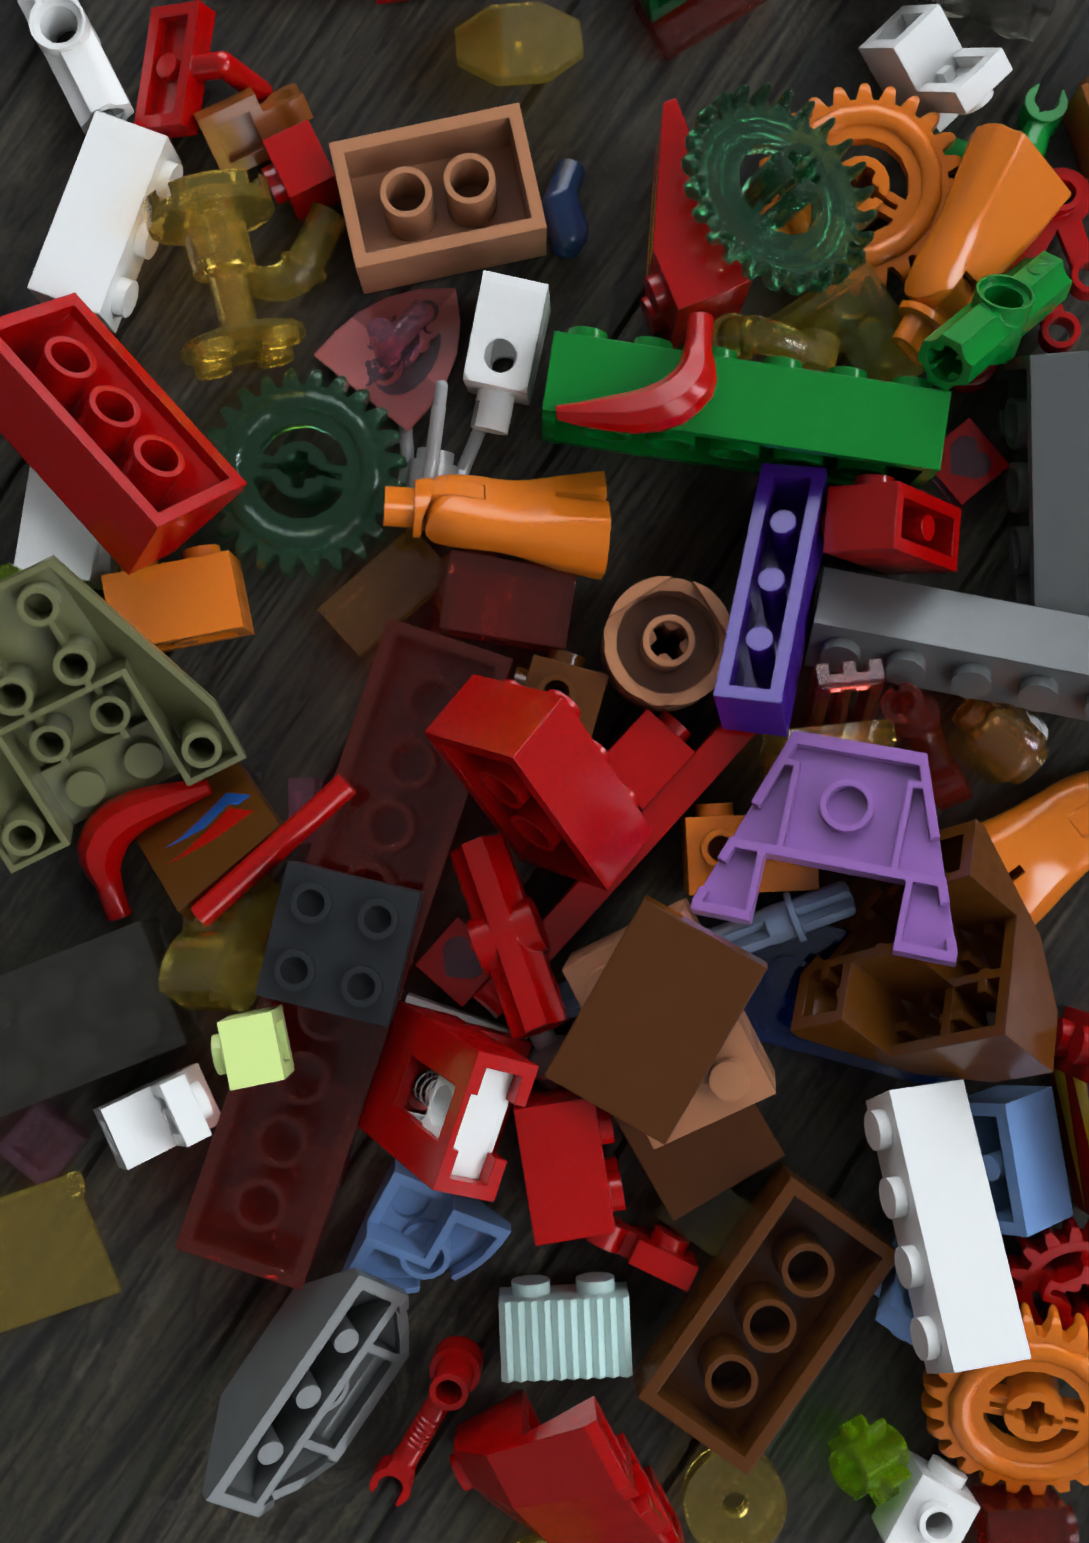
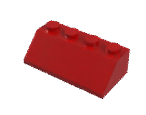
M76 293L0 317V433L128 575L176 551L243 491L247 482Z

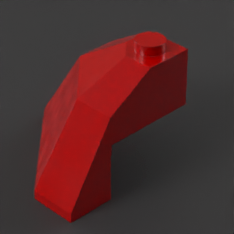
M522 1389L456 1426L453 1445L454 1452L449 1455L453 1472L464 1491L467 1492L475 1488L486 1500L547 1543H685L681 1521L651 1465L643 1469L624 1432L615 1436L595 1396L542 1424Z

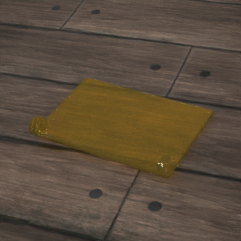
M74 1171L65 1176L0 1197V1333L119 1293L122 1290L84 1199L86 1192L85 1182L79 1171Z

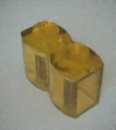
M264 876L209 927L202 924L197 918L191 922L183 916V931L172 941L161 965L159 990L188 1010L246 1012L258 997L255 995L281 887L267 876Z

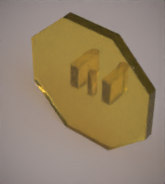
M540 1L492 4L455 28L457 66L495 86L549 83L584 58L580 20Z

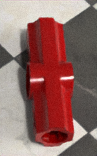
M500 833L492 836H481L461 844L458 849L450 853L461 885L460 889L465 897L472 918L467 921L469 936L481 967L493 979L512 1038L514 1040H521L536 1036L570 1021L566 1011L567 1008L563 1003L560 987L554 977L546 954L551 952L545 926L531 897H526L506 837Z

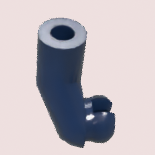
M569 158L561 159L556 164L541 202L547 233L550 236V249L555 255L564 259L573 258L580 253L582 247L588 241L589 225L578 198L585 178V170L578 161Z

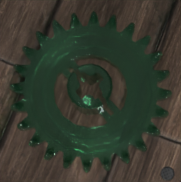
M769 83L762 85L750 97L749 101L750 86L748 84L740 86L732 95L728 91L723 92L696 116L694 128L685 136V147L688 153L681 159L682 170L685 175L690 177L683 185L685 195L689 199L698 201V205L691 213L697 223H707L710 228L704 236L710 245L721 244L724 247L722 259L728 265L733 264L737 260L742 263V275L752 281L760 274L763 285L767 289L777 291L781 286H784L789 294L800 295L805 290L812 293H821L829 285L840 284L865 259L866 252L863 249L872 242L875 234L873 231H859L867 227L878 214L875 209L864 212L857 209L873 194L875 187L871 185L858 189L851 186V182L865 169L866 162H859L854 166H843L840 162L843 155L851 147L853 139L849 138L840 144L829 146L826 140L829 131L836 122V118L828 119L815 129L809 126L810 114L815 108V101L808 102L794 116L791 115L789 103L794 94L792 89L782 93L771 106L767 100L771 91ZM754 154L771 156L745 182L743 189H741L740 165L743 158ZM779 194L780 196L777 201L761 215L760 213L766 204ZM811 203L812 219L806 233L790 235L774 230L783 228Z
M289 369L285 373L283 387L277 388L268 375H264L260 382L261 395L256 397L246 388H241L238 395L243 408L238 411L228 406L221 407L220 414L228 423L227 428H210L206 433L212 441L219 445L217 450L247 482L243 491L215 515L226 514V517L217 528V535L222 539H229L233 535L240 533L235 545V554L241 558L247 557L251 551L258 547L256 563L257 567L262 571L269 570L271 564L278 556L281 572L287 578L294 576L299 560L303 561L308 574L312 578H319L321 559L325 557L338 572H344L343 550L348 548L359 558L365 560L368 554L362 542V536L366 534L380 541L386 540V534L378 525L376 519L378 516L384 517L385 486L406 487L402 481L389 476V473L406 468L408 466L407 459L402 455L386 452L393 445L401 442V434L396 430L378 431L381 425L389 419L387 409L379 407L364 412L371 400L370 392L367 389H360L347 398L349 382L345 376L337 377L328 388H325L324 375L320 369H315L310 373L306 384H301L296 371ZM314 428L328 433L341 445L347 458V466L332 464L320 449L314 444L305 441L290 442L282 446L274 456L264 455L263 451L275 437L291 429ZM310 464L319 475L316 478L305 479L303 488H301L290 476L294 477L295 474H304L307 470V465ZM263 466L274 467L278 469H264ZM258 479L273 481L275 486L289 500L305 509L318 508L326 504L333 497L335 490L343 492L330 509L314 517L290 518L276 513L266 504L258 487Z

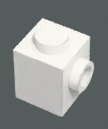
M908 1450L871 1516L883 1543H961L981 1508L965 1484L968 1479L966 1474L954 1464L938 1455L933 1454L931 1459L927 1461Z

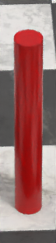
M340 773L336 775L190 907L195 917L207 927L214 923L357 793L353 786Z

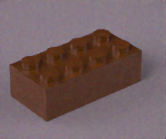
M780 1161L635 1368L634 1377L638 1398L748 1476L894 1266L896 1248L882 1233Z

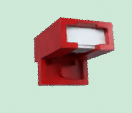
M400 1001L358 1127L432 1190L494 1202L507 1161L496 1152L512 1104L526 1107L539 1068L538 1065L528 1060L533 1043L525 1038L514 1040L511 1033L472 1024L456 1015Z

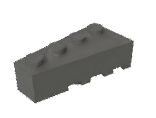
M1089 350L1014 357L1005 364L997 365L993 374V383L1006 382L1007 402L1005 410H999L996 413L999 438H1006L1007 445L1012 449L1013 462L1009 464L1006 473L1002 475L1004 499L1007 500L1009 510L1012 513H1018L1019 525L1011 526L1008 532L1014 603L1089 616Z

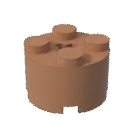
M655 576L633 585L615 602L608 615L601 637V661L605 674L609 675V682L623 698L644 710L649 709L653 712L665 710L670 712L695 704L712 691L716 685L730 618L726 607L714 592L694 581L691 582L672 576ZM659 631L665 639L673 635L679 639L680 644L674 651L676 659L671 660L670 656L666 653L659 656L654 654L651 648L657 640L656 632Z

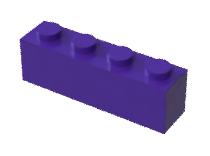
M762 463L713 694L723 729L788 737L823 554L824 539L821 532V520L827 506L829 487L827 468Z

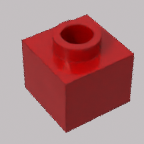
M308 119L262 141L271 164L262 168L261 171L277 205L289 201L298 221H301L341 202L336 175Z

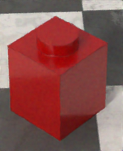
M647 709L608 751L611 757L609 765L621 783L636 794L640 801L639 810H643L695 753L686 744L687 740L692 736L691 733L665 710L656 717Z

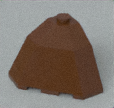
M977 819L939 830L953 931L958 951L955 967L893 955V946L905 889L904 885L893 883L886 892L877 886L856 910V913L844 924L851 931L850 934L828 959L825 960L820 955H817L800 974L790 1032L799 1038L917 1075L1000 1082L1053 1073L1058 1010L1041 936L985 826Z

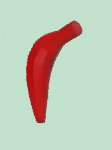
M694 312L688 316L686 339L680 361L676 368L665 378L630 392L556 405L557 420L578 426L630 434L662 432L684 425L712 398L716 387L717 372L712 352L714 317L705 312Z
M201 780L189 787L185 781L130 790L106 801L89 816L78 839V859L85 875L97 890L108 921H115L132 913L121 875L122 860L130 843L149 827L211 795L212 790L206 780Z

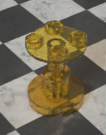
M241 169L209 170L183 176L168 183L171 193L170 197L160 201L156 190L146 196L142 205L144 219L151 238L165 245L185 246L195 281L209 284L220 327L184 344L179 352L184 364L194 367L196 378L199 380H213L225 377L234 371L233 366L254 361L258 362L259 368L264 369L289 364L295 360L293 347L301 343L307 336L306 328L302 321L293 318L272 317L257 319L246 277L257 266L248 232L257 229L269 221L275 212L267 179L259 173L258 177L253 180L254 183H249L247 171Z

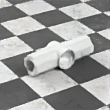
M17 0L28 22L31 35L45 55L84 134H87L96 110L126 121L134 113V109L101 46L98 35L79 1ZM76 31L74 36L67 42L56 43L58 38L64 33Z

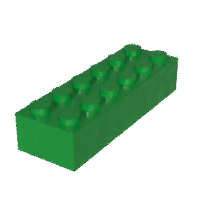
M587 326L571 327L569 333L554 331L542 406L543 442L759 475L762 463L827 468L828 485L831 486L854 485L855 477L862 474H881L891 476L895 481H900L920 489L940 471L952 391L933 389V384L928 382L927 379L915 376L896 377L893 379V382L868 379L866 371L849 366L831 367L828 369V372L802 369V362L784 356L766 357L763 362L737 359L738 354L735 351L718 346H712L717 372V383L713 396L700 412L684 425L662 432L630 434L578 426L557 420L556 405L630 392L665 378L676 368L680 361L682 350L672 349L673 344L670 341L653 336L636 337L633 343L607 339L608 334L606 332Z

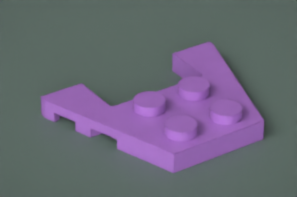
M794 730L751 801L752 806L734 836L729 837L718 856L719 861L704 886H700L694 895L690 907L692 913L752 926L765 861L767 859L904 885L905 889L895 935L893 955L955 967L958 951L953 931L949 892L944 872L940 833L927 753Z

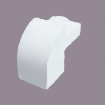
M940 4L902 6L858 48L882 91L884 92L889 86L896 89V105L901 106L910 97L917 96L920 99L916 112L918 118L930 112H938L940 114L939 123L933 131L936 133L942 132L959 114L967 115L973 113L988 103L994 94L993 88L1013 70L1002 47L962 48Z
M198 1063L160 1077L93 1109L119 1168L129 1170L175 1146L189 1147L211 1136L210 1129L224 1122Z

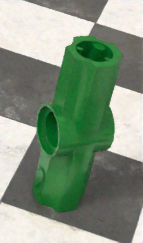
M1042 251L1034 258L1025 257L1005 274H991L980 278L975 286L971 302L923 340L917 360L923 365L927 373V381L948 391L956 385L966 386L989 365L1005 364L1011 361L1016 355L1021 338L1066 299L1072 280L1064 270L1063 259Z

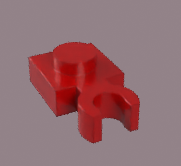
M613 1215L616 1233L586 1238L588 1242L603 1250L627 1258L628 1264L686 1292L689 1291L699 1269L693 1251L687 1249L690 1242L679 1233L662 1225L656 1224L651 1232L637 1224L633 1227Z

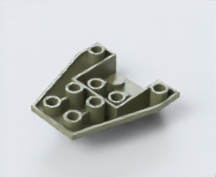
M52 555L0 581V857L11 874L69 846L74 825L89 818L95 810L110 799L130 790L156 785L178 773L181 774L189 787L247 758L245 750L216 699L56 556Z

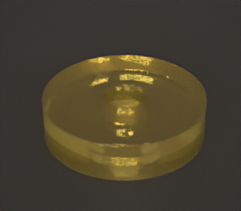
M709 1449L692 1463L685 1475L682 1486V1504L685 1519L691 1533L699 1543H772L780 1533L787 1513L786 1493L776 1468L765 1455L761 1456L747 1476ZM736 1492L745 1496L743 1503L739 1507L729 1508L723 1504V1500L730 1493Z

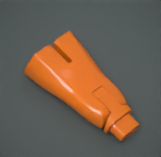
M987 123L977 126L976 130L970 135L941 214L908 273L904 292L909 300H901L898 313L902 320L894 332L891 341L910 361L919 366H923L917 360L923 340L971 302L975 286L980 278L991 274H1005L1037 239L1071 196V191L1023 132L998 123Z
M605 471L559 475L530 480H504L475 475L447 474L434 477L433 479L431 477L415 479L414 488L385 486L383 526L412 528V538H421V530H423L431 542L442 546L507 554L556 570L602 580L608 561L611 531L609 501L606 500L607 484Z
M1089 770L1067 776L1012 808L981 822L985 826L1035 925L1089 871Z

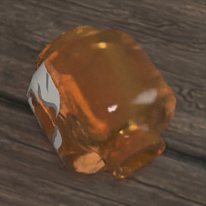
M967 699L952 717V722L957 726L951 739L952 751L988 784L1001 785L1006 782H1010L1012 785L1020 784L1030 778L1041 767L1048 756L1049 748L1045 745L1048 738V728L1044 721L1033 711L1015 707L1009 703H993L978 699Z

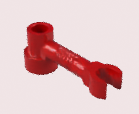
M450 1336L438 1344L429 1368L432 1381L427 1398L398 1447L394 1449L392 1454L382 1457L375 1466L369 1484L370 1492L374 1491L381 1478L385 1476L397 1478L402 1486L395 1504L396 1507L408 1500L415 1480L417 1464L448 1412L461 1408L466 1403L469 1393L479 1383L484 1365V1356L477 1343L470 1338Z

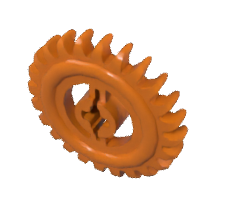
M867 83L860 85L856 100H850L843 88L836 87L833 92L832 106L827 107L819 98L813 97L809 99L811 118L806 119L796 113L787 116V125L793 134L792 136L785 134H774L771 136L770 145L781 156L765 157L759 162L761 173L769 175L774 179L761 182L754 189L757 199L773 201L757 213V222L760 225L778 223L767 235L766 247L772 249L781 244H788L781 258L782 269H788L791 265L802 259L805 262L801 273L802 285H807L820 271L825 273L824 290L826 295L832 294L841 278H847L850 296L853 299L858 297L864 278H870L877 294L883 295L887 285V273L891 271L905 285L911 269L909 261L911 259L915 261L935 226L954 180L949 178V176L956 174L962 161L961 156L944 155L955 142L956 136L953 133L933 134L940 120L938 112H930L921 118L916 116L920 102L917 96L910 97L901 106L895 104L896 89L892 86L885 89L879 100L873 99L871 88ZM869 145L886 151L900 164L906 177V200L889 191V175L885 166L877 159L869 156H854L842 163L831 157V155L849 146ZM814 180L831 189L830 210L834 219L842 227L850 230H864L874 225L880 218L890 224L871 234L851 235L834 229L820 216L813 201ZM861 186L870 190L869 197L862 196L857 203L848 200L849 192L856 193L860 190Z
M1023 1302L1021 1305V1317L1032 1359L957 1373H938V1375L927 1374L925 1369L923 1372L925 1390L921 1395V1406L927 1415V1431L934 1438L938 1439L939 1451L949 1458H956L959 1470L966 1474H972L979 1470L980 1482L985 1485L993 1486L999 1480H1003L1006 1492L1011 1493L1019 1492L1023 1485H1029L1033 1495H1044L1047 1485H1053L1059 1493L1069 1492L1070 1481L1077 1480L1084 1486L1089 1485L1088 1329L1084 1316L1081 1313H1077L1074 1316L1073 1325L1066 1331L1062 1330L1058 1310L1053 1304L1048 1308V1316L1044 1323L1036 1325L1028 1304ZM1057 1377L1073 1387L1078 1392L1081 1400L1061 1396ZM985 1413L1003 1416L1008 1430L1016 1437L998 1429L988 1420Z

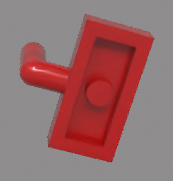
M196 0L151 8L134 124L166 135L168 138L198 135L199 125L193 114L202 109L206 81L221 79L238 92L251 87L259 104L263 103L273 93V88L269 82L229 52H210L216 12L202 1Z

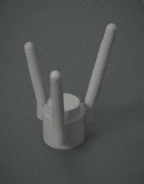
M399 360L398 365L402 371L404 362ZM444 380L436 382L427 446L417 448L416 458H414L413 428L407 432L399 425L401 463L398 483L405 485V487L414 488L415 479L431 477L433 479L434 477L447 474L469 475L486 432L472 429L457 466L453 465L455 454L441 450L448 384Z

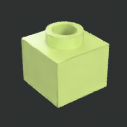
M282 1004L232 1014L217 1022L219 1034H214L211 1037L212 1058L217 1073L219 1075L227 1074L230 1091L285 1080L295 1070Z

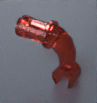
M911 683L899 684L900 690L895 691L893 688L887 690L882 696V712L889 720V724L895 733L906 738L915 751L927 753L936 807H940L941 811L973 798L974 796L967 778L958 761H954L939 721V706L933 696Z

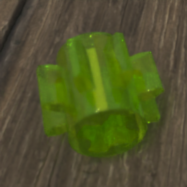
M862 1414L840 1425L841 1435L828 1442V1446L832 1450L829 1459L830 1470L837 1485L846 1494L853 1496V1499L856 1501L870 1494L877 1506L882 1505L899 1494L898 1486L912 1476V1473L906 1468L909 1462V1450L900 1432L887 1424L883 1418L869 1425Z

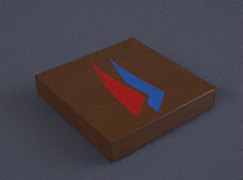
M241 761L203 779L209 783L212 790L211 795L149 827L135 838L177 911L191 922L196 917L190 907L283 824Z

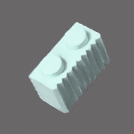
M588 1272L576 1276V1284L550 1285V1278L547 1276L524 1275L513 1278L511 1280V1287L499 1288L498 1308L502 1382L510 1383L517 1381L522 1383L527 1380L532 1382L544 1380L548 1382L553 1379L562 1381L564 1379L576 1380L583 1378L588 1380L593 1377L602 1379L604 1377L616 1378L621 1376L628 1378L633 1376L630 1305L627 1282H614V1275L610 1273Z

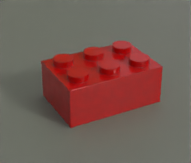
M473 674L424 731L425 735L498 832L506 837L508 845L519 860L608 891L653 832L638 808L640 805L638 797L631 789L621 783L609 765L611 762L609 753L601 744L592 739L579 719L581 716L580 709L567 695L554 689L542 691L522 686L511 679L500 681Z

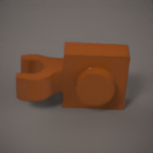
M296 83L276 90L261 104H259L255 93L249 87L193 114L225 180L269 160L262 143L263 140L306 119L311 120L314 118L303 92L299 91Z

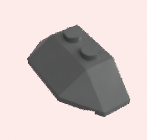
M355 1267L293 1288L220 1396L202 1489L206 1501L259 1518L275 1507L274 1500L299 1490L338 1462L409 1357V1322L407 1315L409 1296L403 1288Z

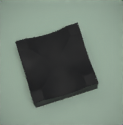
M287 861L255 995L388 1027L394 1018L404 969L424 891L371 880L300 861Z

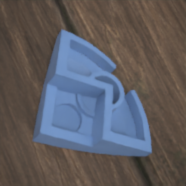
M394 1158L364 1217L342 1271L355 1267L403 1288L407 1294L416 1293L420 1290V1279H434L450 1268L451 1279L456 1281L481 1266L507 1239L511 1233V1223L478 1199L432 1190Z

